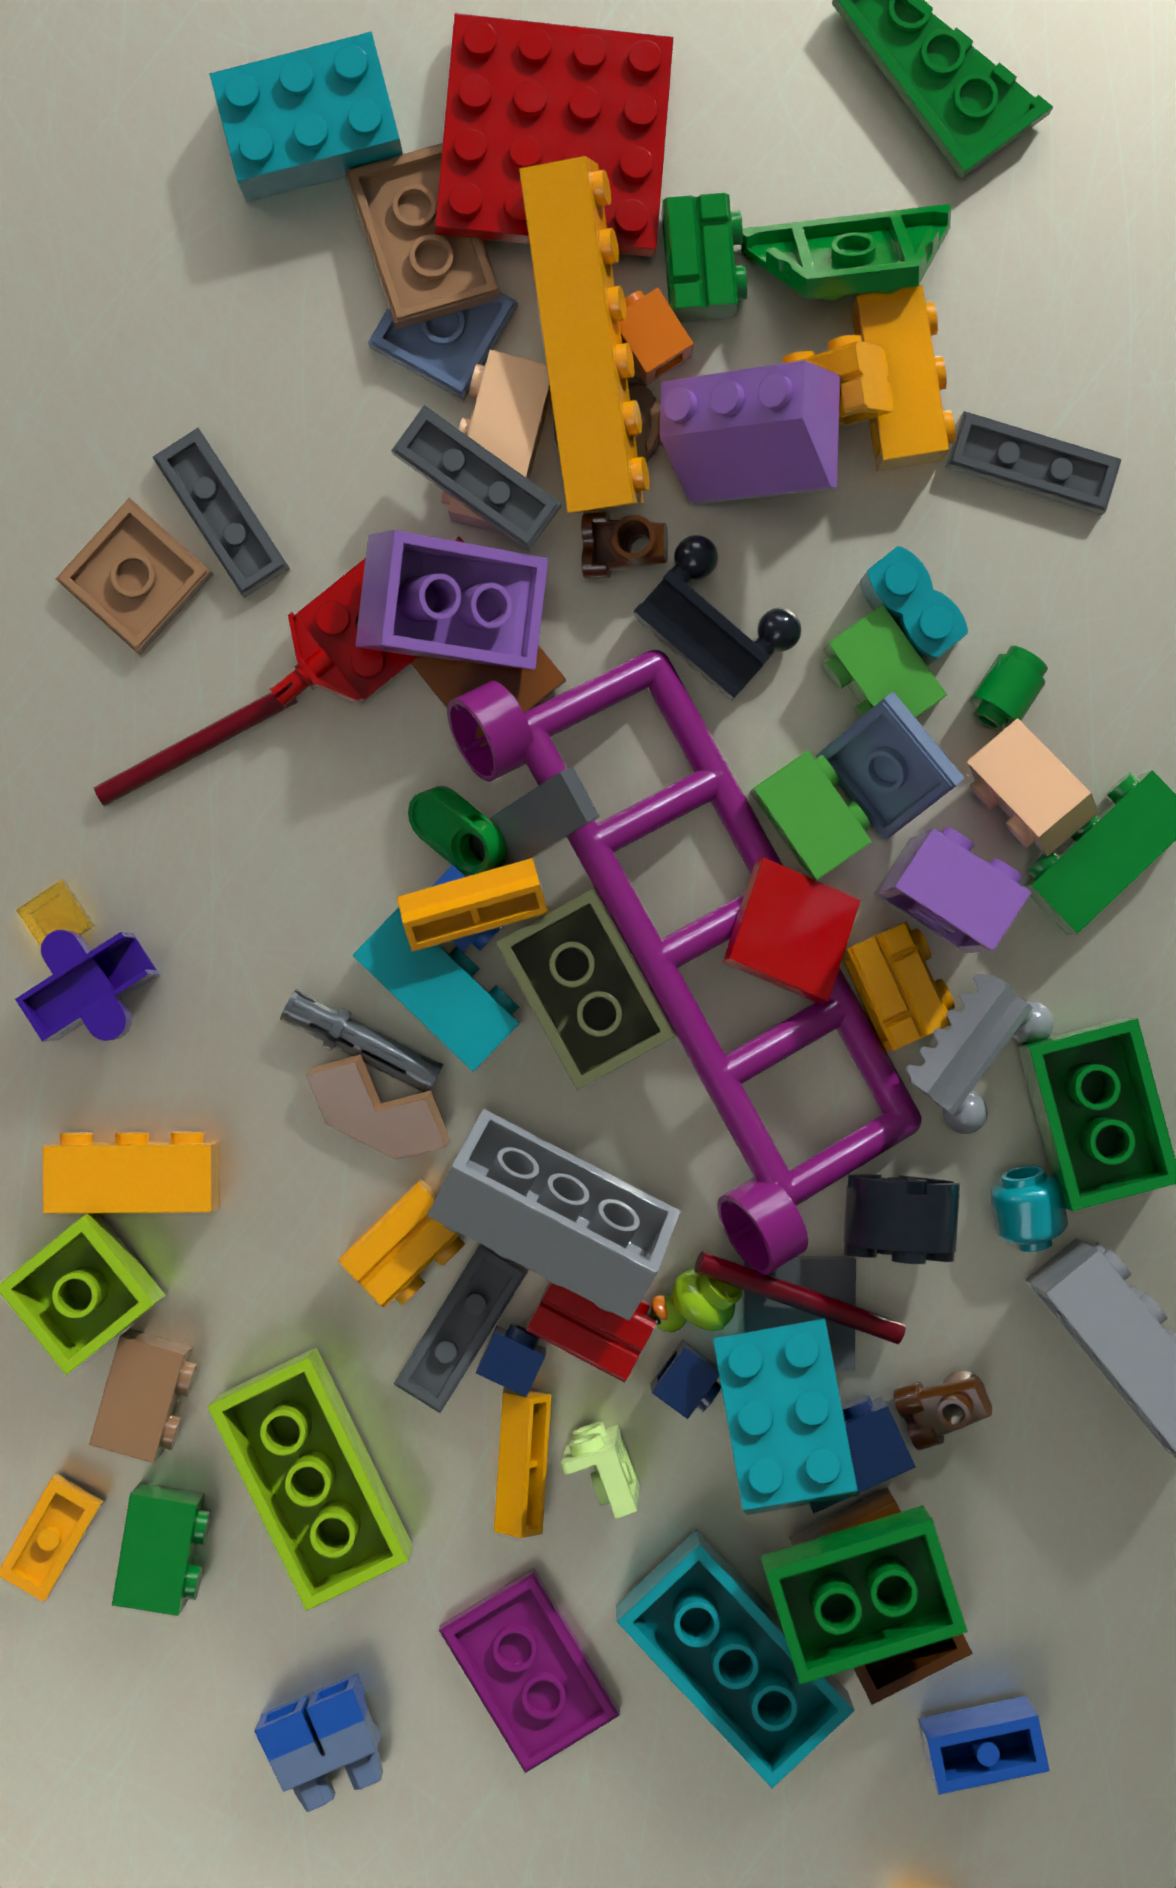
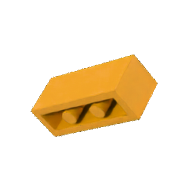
M923 285L901 288L889 294L874 292L857 295L851 309L854 334L860 335L862 342L882 345V348L885 349L889 370L887 381L891 383L894 402L892 412L868 419L876 471L941 462L949 451V444L955 443V424L951 410L943 411L940 390L946 389L947 377L943 357H934L931 336L938 333V319L934 302L925 301Z
M203 1131L170 1132L171 1142H149V1132H116L115 1142H93V1132L59 1133V1142L43 1146V1214L213 1212L220 1207L219 1141H204Z

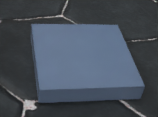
M501 293V297L493 299V302L466 310H459L449 315L395 330L389 309L387 308L368 341L369 348L465 401L469 394L476 364L485 366L489 350H494L518 308V302Z
M894 691L816 755V758L823 755L840 779L839 786L852 801L859 805L872 826L885 841L965 779Z

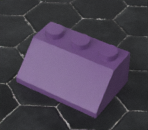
M802 360L661 382L660 439L689 502L704 504L837 489L840 375Z

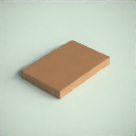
M443 143L345 170V179L395 330L449 315L459 310H466L493 302V299L501 297V291L483 239L435 234Z

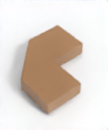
M361 1054L311 1067L306 1074L327 1125L395 1160L445 1148L450 1140L431 1090L381 1103Z

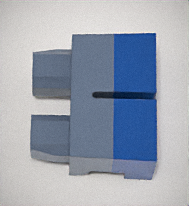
M358 1673L312 1692L310 1700L308 1695H305L263 1713L254 1730L283 1792L293 1788L295 1795L306 1812L324 1806L334 1799L336 1792L327 1773L338 1768L345 1767L354 1790H361L381 1780L383 1769L378 1751L381 1733L371 1718L364 1699L366 1693Z

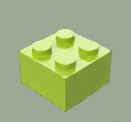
M88 1213L81 1217L0 1283V1294L65 1375H68L166 1296L100 1213Z

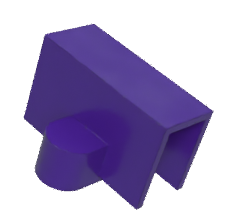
M56 930L49 933L41 944L42 958L53 975L15 1000L42 1042L59 1040L83 1024L99 1040H116L125 1036L132 1025L131 1012L122 999L160 974L134 933L120 932L91 951L83 937L78 933L68 930Z

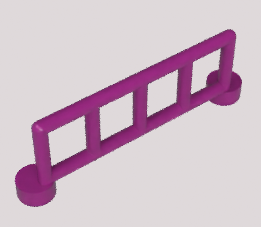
M649 650L524 713L513 695L496 681H490L451 700L447 708V717L453 739L462 757L478 777L484 781L491 782L527 764L539 786L557 773L567 769L550 737L647 688L651 693L694 773L599 823L594 820L568 836L567 839L754 1176L722 1195L718 1199L717 1210L724 1232L738 1255L750 1268L757 1270L760 1274H770L807 1250L808 1234L796 1206L915 1134L921 1126L922 1117L840 968L829 1002L824 1004L815 1002L725 1055L678 968L730 939L745 893L661 939L616 858L614 852L711 802L750 874H752L755 861L762 857L783 865L670 659L660 650ZM479 724L485 736L476 740V730ZM488 741V743L485 746H480L482 743ZM836 1029L883 1114L789 1170L742 1084Z

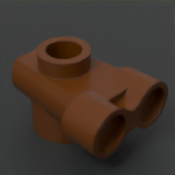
M608 512L582 514L583 550L581 564L584 579L610 578L611 571L667 563L668 530L666 522L649 521L640 515H628L620 520H611ZM641 538L649 540L647 546L642 551L632 553V545L636 540Z
M955 1371L949 1374L943 1381V1384L924 1388L920 1382L897 1388L893 1394L897 1411L906 1421L910 1439L914 1447L919 1451L943 1444L944 1435L992 1415V1404L983 1382L975 1374L968 1371Z

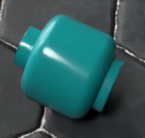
M1031 1165L1009 1169L1001 1174V1181L991 1189V1203L998 1236L1007 1243L1019 1245V1249L1023 1252H1038L1050 1248L1053 1244L1052 1239L1060 1236L1068 1227L1067 1213L1060 1184L1055 1176L1045 1173V1168L1041 1166Z

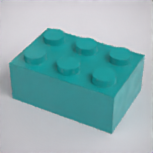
M372 31L209 73L236 179L246 203L345 177V170L403 154Z
M825 1319L713 1338L743 1511L747 1515L859 1496Z

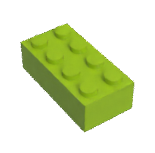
M317 1347L217 1395L207 1406L306 1611L409 1561L413 1544Z

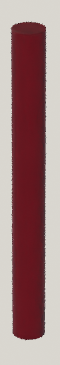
M270 692L93 787L101 804L105 807L295 705L298 701L294 698L284 708L273 693Z
M701 1251L697 1257L694 1267L695 1273L894 1344H900L904 1337L906 1326L902 1322L774 1276L762 1275L757 1270Z

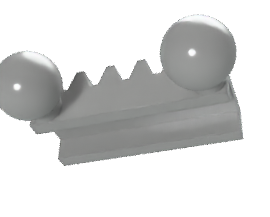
M991 973L990 975L976 974L973 977L974 982L979 988L976 994L962 992L959 997L965 1006L962 1012L949 1010L946 1016L952 1024L950 1029L936 1028L933 1034L938 1041V1045L935 1048L922 1046L919 1050L925 1060L922 1066L909 1064L906 1068L912 1079L910 1082L943 1108L946 1124L953 1131L960 1134L974 1133L985 1124L988 1115L987 1105L984 1099L976 1092H973L972 1089L1012 1035L1020 1043L1029 1044L1047 1039L1052 1033L1054 1025L1052 1014L1046 1006L1035 1001H1024L1011 991L1013 988Z

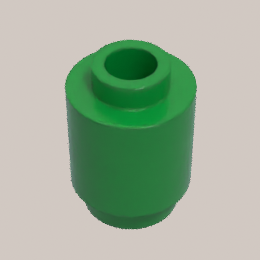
M1012 645L1006 654H998L970 697V702L976 708L973 713L975 718L985 726L996 731H1002L1004 727H1008L1017 718L1022 721L1045 685L1043 676L1048 670L1047 665L1035 654L1019 646Z

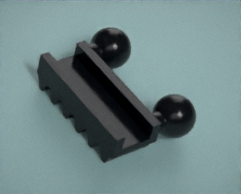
M701 535L688 536L675 549V565L663 576V580L644 602L636 607L633 615L643 626L648 627L659 640L669 645L675 654L684 658L691 668L699 671L707 682L715 685L722 695L733 701L774 652L787 651L798 643L802 632L801 623L797 615L791 610L773 608L767 611L759 620L757 628L758 638L753 642L688 585L691 579L699 580L709 576L715 570L718 563V552L711 540Z

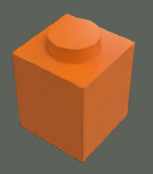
M658 287L646 295L640 290L625 298L627 317L626 320L619 321L622 344L629 343L633 354L634 370L646 386L690 359L694 345Z

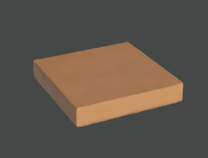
M128 498L56 577V580L136 653L141 655L212 577L213 573L134 501Z

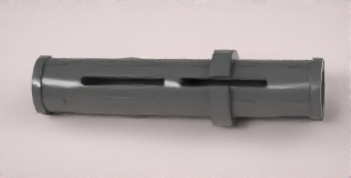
M295 989L281 1014L280 1021L299 1028L323 1041L322 1047L331 1052L334 1048H337L351 1056L361 1054L364 1063L421 1092L431 1090L444 1064L436 1062L352 1019V1012L344 1008L339 1012L303 994L298 989Z

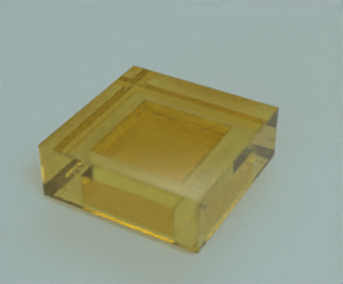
M63 879L16 909V912L40 947L44 938L53 931L68 930L83 935L96 926L66 880Z

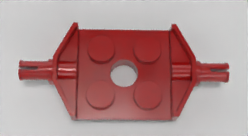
M459 536L454 540L465 543ZM366 558L295 615L293 612L288 614L298 664L294 666L295 670L269 689L284 708L309 686L312 690L319 687L340 698L362 704L418 657L355 647Z

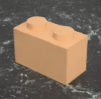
M1019 718L966 761L975 779L970 784V788L990 810L999 805L1010 817L1005 824L1018 841L1026 848L1035 843L1046 856L1050 855L1099 813L1092 793Z

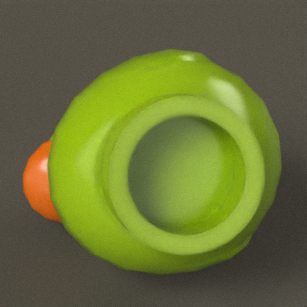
M694 1268L683 1271L676 1278L672 1286V1294L658 1295L653 1298L650 1317L656 1321L655 1327L663 1332L673 1333L683 1328L687 1320L704 1330L712 1332L721 1331L733 1318L735 1303L741 1299L742 1289L695 1273Z

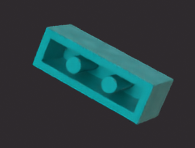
M399 907L352 955L472 1072L521 1023L513 1015L520 1008L518 1004L498 985H495L488 991L473 976L480 968L457 946L450 953L440 944L412 952L402 923Z

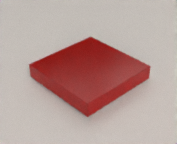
M762 857L755 861L722 962L818 1004L829 1002L861 900Z

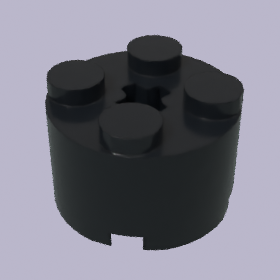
M848 1174L843 1237L844 1255L875 1258L877 1254L892 1255L893 1262L906 1264H926V1260L939 1262L954 1261V1252H956L960 1183L913 1176L881 1177L882 1174Z

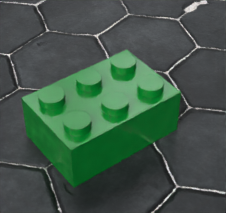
M1122 1017L1050 1036L1041 1041L1017 1045L1051 1175L1057 1178L1060 1184L1066 1209L1076 1211L1176 1184V1159L1138 1018Z
M924 1505L760 1556L800 1685L968 1632L933 1519Z

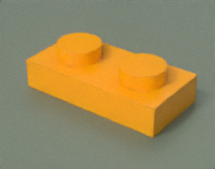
M56 1473L49 1481L0 1567V1577L40 1601L45 1602L63 1574L104 1500Z

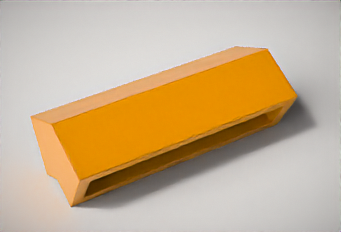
M533 858L396 897L402 923L412 952L548 913Z
M504 1387L502 1396L494 1532L517 1538L543 1534L552 1394L538 1392V1389L530 1388L527 1397H524Z

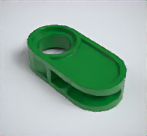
M437 786L415 795L410 801L408 817L413 831L422 841L460 872L467 876L492 870L500 866L505 860L507 851L506 841L501 830L494 822L454 790L447 786ZM471 834H474L482 841L485 850L483 861L476 858L472 853L469 842Z

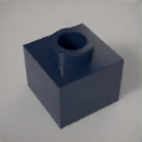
M510 1323L507 1330L496 1325L477 1366L476 1374L527 1397L546 1357V1348L538 1345L540 1338L526 1331L525 1327Z
M682 1339L650 1383L651 1393L688 1419L696 1408L704 1412L719 1393L721 1384L716 1381L719 1377L718 1365Z

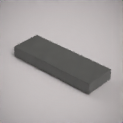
M425 405L391 450L398 459L528 552L562 507L561 502Z
M963 411L955 433V443L951 446L945 467L1103 515L1107 510L1122 459Z
M199 428L191 431L152 457L244 598L290 569Z
M573 766L557 773L489 818L501 830L506 841L507 851L505 860L496 868L534 858L600 817ZM471 834L469 842L472 853L476 858L483 861L485 850L482 841L474 834Z
M479 1244L396 1378L394 1385L441 1413L525 1278L528 1269L513 1260L500 1257L492 1249Z

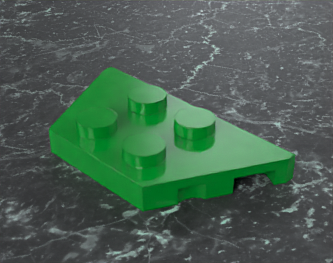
M950 204L743 228V244L740 245V248L744 255L806 299L837 300L848 294L873 291L889 294L901 288L920 285L950 229L951 207Z

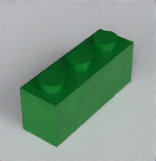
M1153 770L1140 774L1137 778L1132 772L1126 774L1106 793L1112 800L1111 803L1071 836L1072 840L1057 854L1054 851L1048 856L1043 853L1026 870L1032 878L1023 887L1031 891L1029 896L1066 935L1078 934L1176 841V794Z

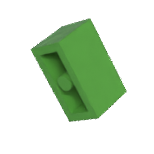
M883 604L832 639L823 649L828 657L823 661V666L831 679L840 689L848 685L860 702V704L855 706V711L859 718L864 716L893 691L915 718L947 696L944 689Z
M807 750L755 786L750 793L807 876L818 880L872 842L866 833L872 828V825L855 801L846 804L834 786L840 783V779L823 755L815 759L810 751Z

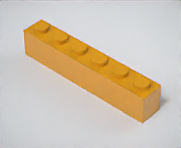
M586 156L519 168L567 513L581 514L644 504L643 491L649 490L650 479L647 462L644 457H638L635 435L642 433V419L638 402L636 400L630 401L627 378L634 377V360L629 343L622 344L619 321L626 320L627 309L622 287L614 285L612 263H618L619 249L614 229L607 228L604 206L611 204V190L605 170H599L598 164Z

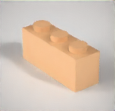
M490 349L486 365L476 364L473 372L469 397L477 398L472 419L463 417L459 430L524 477L530 479L551 398L547 364ZM443 491L441 503L449 505L448 513L452 522L503 534Z

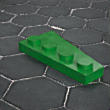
M832 0V5L961 179L1051 113L1053 106L1039 94L1035 98L1015 81L1016 75L1000 62L995 65L973 47L974 41L957 27L953 30L932 13L933 7L926 1Z

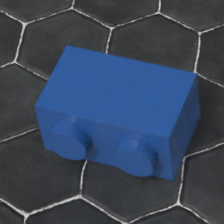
M1026 1696L918 1718L929 1774L939 1795L1050 1771L1039 1717Z

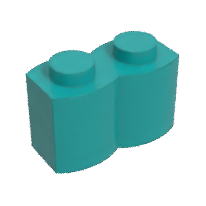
M897 546L870 567L860 580L862 593L869 606L875 610L880 605H884L927 666L968 634L965 618L959 608L946 595L933 589L926 567L909 550Z

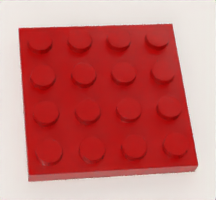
M454 13L435 234L530 244L519 168L586 156L598 164L599 170H605L611 190V204L604 206L607 228H613L615 231L619 254L655 257L674 37Z

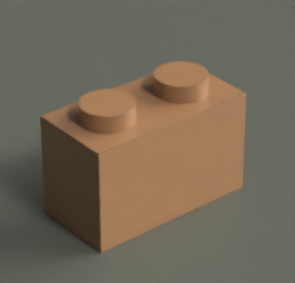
M129 1329L123 1333L118 1340L89 1445L154 1463L160 1457L164 1448L173 1450L182 1423L181 1417L174 1416L179 1395L186 1397L189 1395L197 1370V1364L189 1362L193 1346L134 1329Z

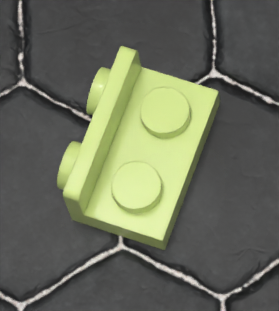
M595 1422L573 1431L572 1436L574 1440L566 1443L560 1463L564 1475L594 1466L595 1472L591 1473V1480L600 1505L603 1506L610 1503L615 1519L637 1512L640 1484L619 1425L605 1428L603 1422Z

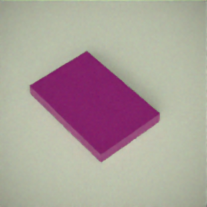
M534 1568L439 1627V1632L525 1773L620 1716V1709Z

